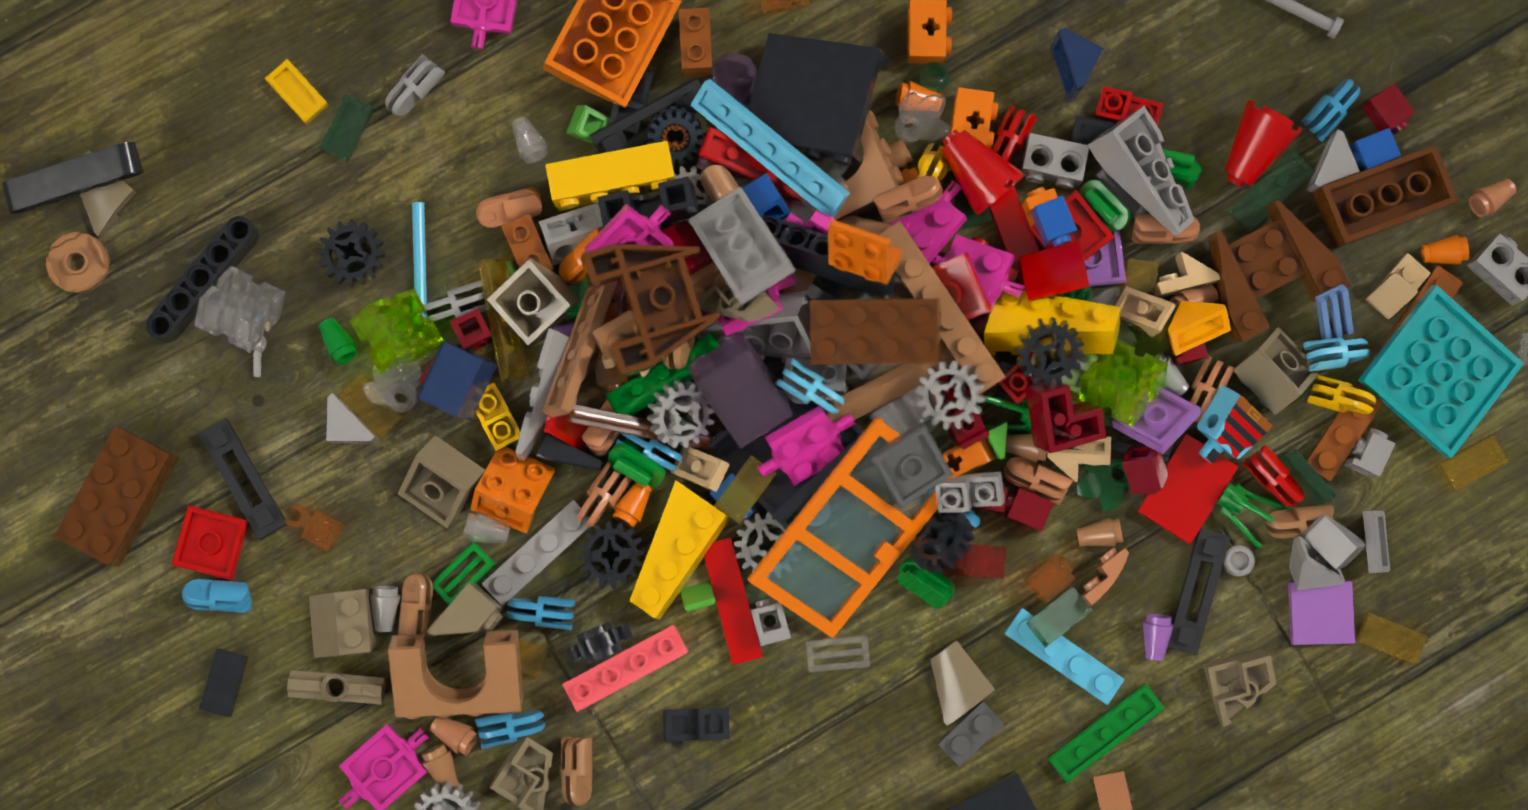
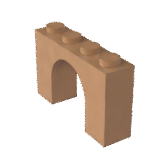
M871 110L867 113L861 136L863 162L854 176L840 184L851 194L834 217L838 222L844 217L856 216L876 206L874 203L876 195L900 186L904 182L899 168L896 165L892 166L888 158L891 155V150L884 138L880 139L875 128L879 127Z
M518 630L486 631L484 641L486 675L477 684L462 689L444 686L431 675L427 667L424 634L392 636L388 654L395 718L417 719L421 716L447 718L452 715L461 714L480 716L484 713L504 714L512 712L513 714L521 712L524 696Z

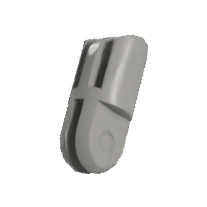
M421 54L386 97V108L396 116L406 115L445 75V71Z
M483 280L448 290V297L423 305L422 312L448 303L452 307L451 309L424 317L425 320L433 322L451 315H455L458 318L477 308L480 312L492 309L491 304L487 303L461 312L460 306L488 297L486 291L459 300L456 297V294L483 286Z

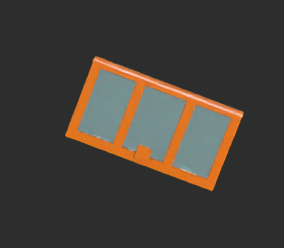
M877 416L747 578L751 584L831 638L835 637L938 509L935 487L902 508H899L868 455L901 434ZM952 472L953 475H952L951 477H949V478L958 477V476L955 475V474Z

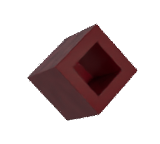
M1395 84L1389 86L1361 107L1379 132L1390 128L1394 135L1410 125L1407 119L1416 113Z
M1146 445L1129 447L1122 464L1132 495L1141 493L1152 495L1162 491L1168 477L1162 454Z
M1018 488L1014 494L1009 492L1006 497L1004 510L1007 512L1004 518L1035 532H1041L1054 503Z

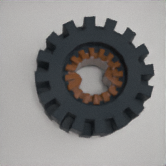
M671 106L669 110L663 108L661 113H656L653 116V121L649 123L648 144L668 141L672 164L675 165V162H679L680 165L685 164V160L689 159L691 161L694 159V154H698L702 145L703 133L699 119H696L692 111L689 113L684 107L676 109V106ZM671 129L674 131L682 130L684 133L683 139L679 142L676 139L670 141L666 136Z

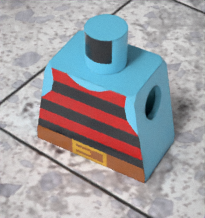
M1222 385L1197 425L1198 430L1208 438V441L1198 454L1211 464L1217 460L1222 452L1235 459H1239L1273 425L1240 394Z

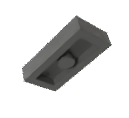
M981 701L937 744L960 767L1005 724Z

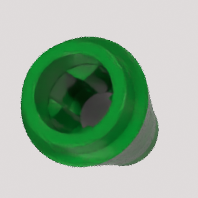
M329 318L320 323L319 329L330 360L335 361L337 365H342L350 362L358 355L357 343L340 326L335 318Z

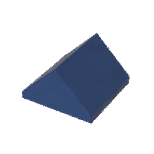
M1064 28L1058 31L1050 48L1069 103L1073 102L1080 93L1104 48Z
M443 341L417 397L455 417L472 420L498 364Z

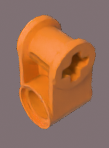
M987 438L965 450L956 445L942 453L946 463L948 459L950 461L955 459L957 462L954 469L950 468L951 472L957 476L970 470H975L997 458Z

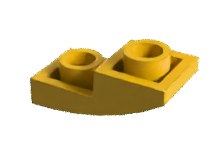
M493 382L487 386L475 412L495 451L518 440L521 431L499 388Z

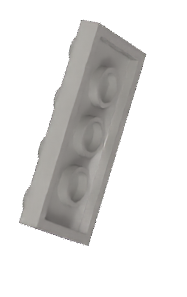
M741 186L689 219L692 227L741 305L795 271Z

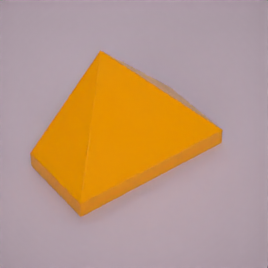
M1181 301L1168 328L1170 343L1175 356L1231 331L1227 308L1224 304Z

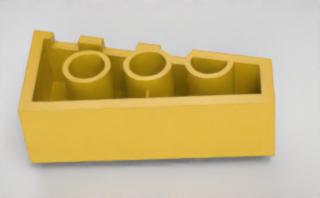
M668 141L545 164L551 198L559 212L599 203V196L628 190L631 194L635 195L650 189L656 191L659 189L658 183L675 179Z
M1026 290L1022 293L1021 298L1003 292L996 300L993 310L989 315L984 331V346L990 355H996V352L1011 351V355H1019L1015 351V346L1023 345L1018 336L1019 334L1026 336L1029 334L1026 326L1029 324L1034 328L1038 327V319L1040 318L1044 324H1049L1050 318L1054 317L1057 325L1066 320L1069 324L1068 330L1073 327L1076 328L1079 333L1076 338H1081L1084 342V345L1078 349L1083 350L1084 354H1113L1120 328L1121 307L1056 295L1028 301ZM1065 339L1066 344L1063 349L1070 351L1069 341Z
M675 481L630 601L653 618L661 620L704 558L712 543L715 542L731 518L678 481Z

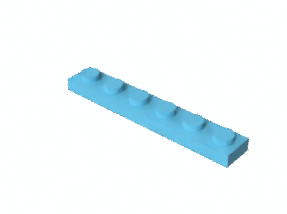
M711 79L704 81L691 106L818 211L834 218L851 193Z

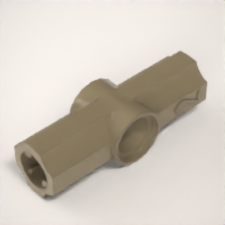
M290 670L287 684L288 697L383 705L386 694V677ZM336 678L341 680L344 685V690L339 696L334 695L330 690L331 682Z

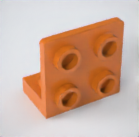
M831 220L828 225L829 265L835 266L842 271H849L863 276L870 281H877L887 285L902 259V249L890 246V240L835 220Z
M504 446L495 452L477 484L470 510L527 534L532 525L536 507L554 475L555 468L529 456L525 461L519 460L515 450Z

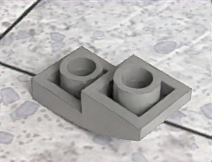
M1001 472L948 478L935 486L939 513L969 512L971 507L1003 506L1005 501Z

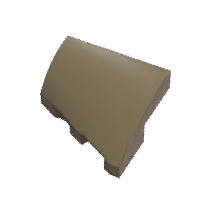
M124 180L80 194L94 233L99 237L119 218L117 213L137 193Z
M714 284L698 300L701 311L719 312L722 316L744 321L763 319L779 309L765 291L741 305L728 284L722 290Z
M953 640L930 659L943 714L942 719L946 726L957 720L995 690L957 640Z
M1262 648L1204 664L1213 704L1220 724L1223 727L1231 724L1230 719L1243 707L1248 709L1255 703L1256 698L1260 694L1267 693L1276 685L1271 655Z
M529 736L520 737L488 786L523 810H544L545 795L548 792L549 786L548 772L551 767L553 753Z

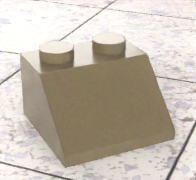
M530 258L487 301L529 346L540 340L548 332L549 328L551 329L569 310L579 303V297L559 275Z
M1279 326L1244 357L1233 370L1238 375L1241 383L1248 386L1257 395L1261 404L1265 408L1270 409L1274 415H1277L1301 396L1320 372V370L1309 372L1308 367L1314 363L1307 362L1306 355Z
M435 435L416 454L398 495L448 529L473 495L485 469Z
M468 583L427 632L430 635L482 632L489 629L492 631L502 620L503 616L500 612L504 607L478 584Z
M363 589L309 596L314 658L377 651L369 594H372V590Z

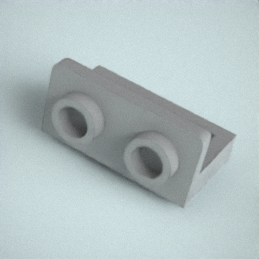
M787 358L785 368L812 385L815 380L791 365L789 362L792 358ZM794 358L822 376L824 379L821 384L838 395L842 396L850 392L846 383L847 364H811V359ZM783 376V382L806 395L807 389L787 376ZM818 389L814 393L827 403L834 400ZM784 390L788 399H791L792 402L798 404H805L804 402H802L801 400H799L798 398Z

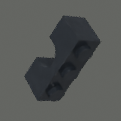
M687 176L658 183L659 189L647 194L635 195L626 190L599 196L598 202L603 227L626 204L647 218L660 205L664 206L670 212V216L661 224L692 218L700 213L695 186Z

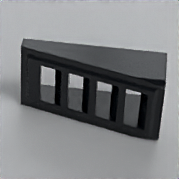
M550 435L545 436L536 454V457L542 460L594 470H601L604 465L601 460Z

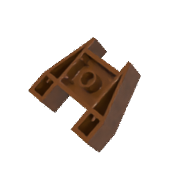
M1279 200L1265 206L1272 222L1229 244L1221 230L1207 236L1212 270L1219 273L1220 280L1215 283V288L1219 295L1217 302L1218 304H1224L1227 308L1231 328L1228 334L1233 343L1243 342L1270 328L1256 299L1299 277L1302 279L1313 302H1316V296L1341 284L1346 288L1351 286L1338 258Z
M611 244L582 253L580 260L589 289L618 280L622 281L637 328L638 337L611 344L609 347L618 379L649 370L721 317L719 312L702 317L685 261L696 258L700 252L699 247Z

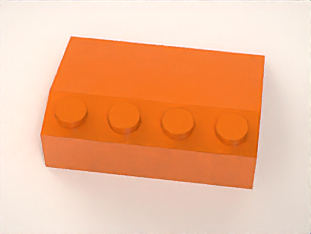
M578 0L544 62L543 70L573 86L626 108L682 1Z

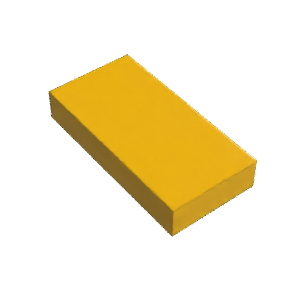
M288 59L265 78L306 125L329 106Z

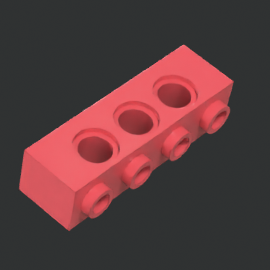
M672 625L562 685L576 712L685 655L689 650L676 626Z

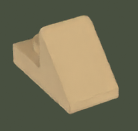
M1180 252L1175 256L1180 277H1178L1177 273L1162 276L1159 278L1160 282L1152 288L1155 297L1162 298L1176 294L1178 291L1215 284L1220 280V276L1216 271L1189 255Z
M1407 253L1365 300L1387 319H1390L1418 293V287L1431 273Z
M1127 286L1115 305L1121 307V320L1140 326L1150 337L1161 332L1176 307L1172 302Z
M1111 437L1048 453L1047 457L1071 479L1078 482L1079 464H1089L1092 466L1110 465Z
M682 447L679 453L682 455V462L676 460L674 465L678 468L675 471H671V473L710 492H717L730 464L691 447Z

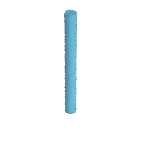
M413 202L415 324H427L424 318L427 317V311L422 312L423 305L427 304L425 210L423 202Z

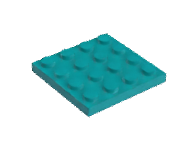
M1433 285L1426 291L1358 381L1445 458H1453L1524 363L1440 287Z

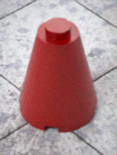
M1248 100L1244 107L1224 170L1229 175L1226 180L1240 188H1243L1245 184L1251 186L1302 131L1300 126L1293 127L1292 129L1293 121L1266 106H1263L1262 109L1254 108L1256 102L1253 100Z
M955 129L942 140L946 146L941 151L977 216L1024 176L1018 168L965 129L961 133Z

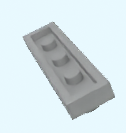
M574 500L482 583L502 607L590 528L586 526L590 518L588 515L582 522L578 520L577 516L581 507Z

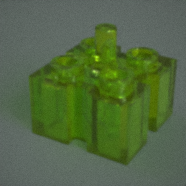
M414 288L395 294L389 301L387 298L369 303L350 320L361 342L368 341L372 349L368 354L380 374L398 368L405 361L409 364L427 357L444 341L433 321L426 322L421 314L426 309Z
M1117 339L1113 354H1101L1100 363L1094 361L1081 377L1079 400L1102 409L1103 407H1108L1112 409V417L1134 427L1146 411L1147 400L1153 403L1164 389L1168 363L1148 353L1143 357L1135 355V347Z

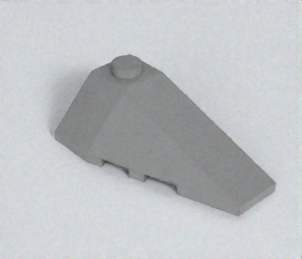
M1145 106L1103 132L1089 143L1088 147L1103 170L1176 236L1195 220L1182 186L1176 184L1170 169L1174 168L1171 158L1166 159L1160 144L1164 141L1162 133Z
M807 290L779 294L778 299L783 310L775 313L773 316L755 322L744 330L734 332L726 336L721 325L716 321L699 333L695 341L712 332L725 355L733 356V351L761 355L764 356V359L766 356L782 358V363H785L787 358L811 359V298L806 295Z
M549 328L537 366V368H540V383L536 382L532 386L530 393V406L533 407L532 413L527 412L525 414L515 452L518 459L522 461L526 460L546 432L544 428L546 426L545 419L547 414L542 412L569 339L568 336ZM590 357L589 363H588V365H587V368H586L587 374H586V375H588V373H589V371H590V367H591V364H592V357Z

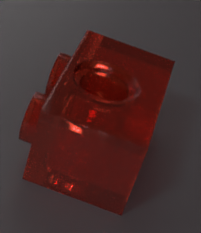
M968 543L972 548L971 551L963 552L962 555L965 558L963 561H955V569H960L959 576L991 580L1004 579L1007 547Z

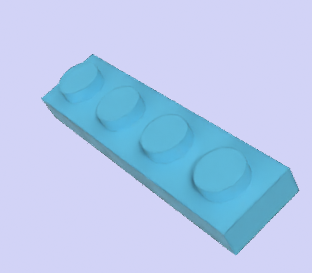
M1023 608L1019 610L1004 632L1006 636L1106 705L1109 704L1125 680Z

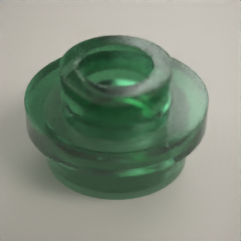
M931 62L921 69L919 80L927 89L941 91L946 88L949 82L948 70L940 63Z

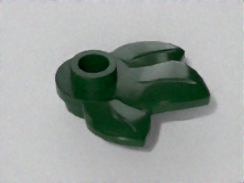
M1110 458V465L1092 466L1081 464L1087 473L1079 479L1075 493L1088 499L1099 498L1103 511L1116 508L1123 501L1124 488L1129 486L1122 464L1123 460H1112ZM1115 469L1122 471L1123 477L1121 480L1113 478L1112 473Z

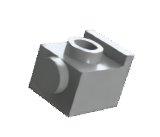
M1371 428L1369 434L1359 437L1352 449V453L1355 454L1354 458L1347 459L1344 466L1370 479L1380 477L1395 443L1387 440L1388 435L1384 432Z
M773 598L755 602L757 608L751 610L760 646L791 638L782 604L780 602L774 603ZM767 615L775 617L776 623L774 626L767 627L764 624V618Z

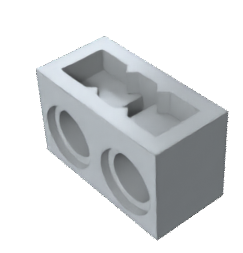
M1030 133L1025 142L1020 171L1026 176L1025 179L1028 181L1043 183L1044 180L1056 182L1055 186L1059 188L1073 189L1074 186L1078 187L1083 181L1089 147L1084 144ZM1041 154L1046 160V165H1035L1032 162L1031 155ZM1069 160L1073 162L1076 168L1075 172L1068 173L1064 171L1061 161Z
M598 203L539 221L553 266L560 264L573 248L596 227L600 230L604 228Z
M1498 234L1490 238L1466 266L1509 304L1515 305L1524 301L1528 296V256H1525L1517 249L1518 245L1508 236ZM1492 251L1499 253L1501 257L1500 264L1493 261ZM1516 271L1522 273L1524 277L1523 285L1516 281Z

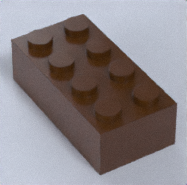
M1436 145L1327 184L1313 193L1334 249L1446 209L1458 202Z
M940 298L811 300V364L941 362Z
M114 426L54 537L109 566H120L179 457L126 429Z

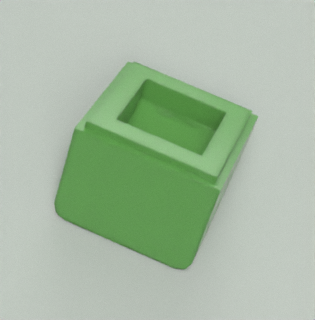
M586 105L577 106L566 133L594 144L589 134L608 125L610 117Z
M1005 420L987 428L990 435L987 439L996 457L1000 460L1005 458L1008 425Z
M703 582L681 590L685 611L687 612L714 605L716 602L710 582Z

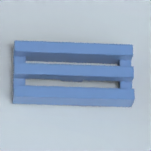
M1343 284L1315 297L1321 340L1334 337L1343 338L1344 332L1348 335L1354 333L1349 292ZM1328 299H1329V301H1330L1329 311H1330V316L1332 317V323H1333V329H1331V330H1330V323H1329V316H1328V309H1327V302H1326V300H1328Z

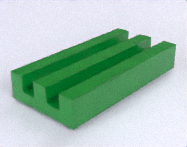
M473 542L432 582L433 589L450 605L468 583L476 584L496 563L476 542ZM475 551L478 556L442 589L439 585ZM484 560L486 564L453 597H450L448 594Z

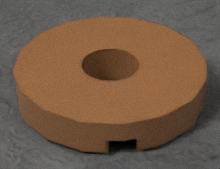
M72 232L62 235L53 242L49 255L46 257L45 265L48 276L55 285L68 292L81 294L94 290L104 281L108 274L110 260L107 249L98 239L89 234ZM76 255H83L85 259L84 266L80 270L74 271L70 265L72 258Z

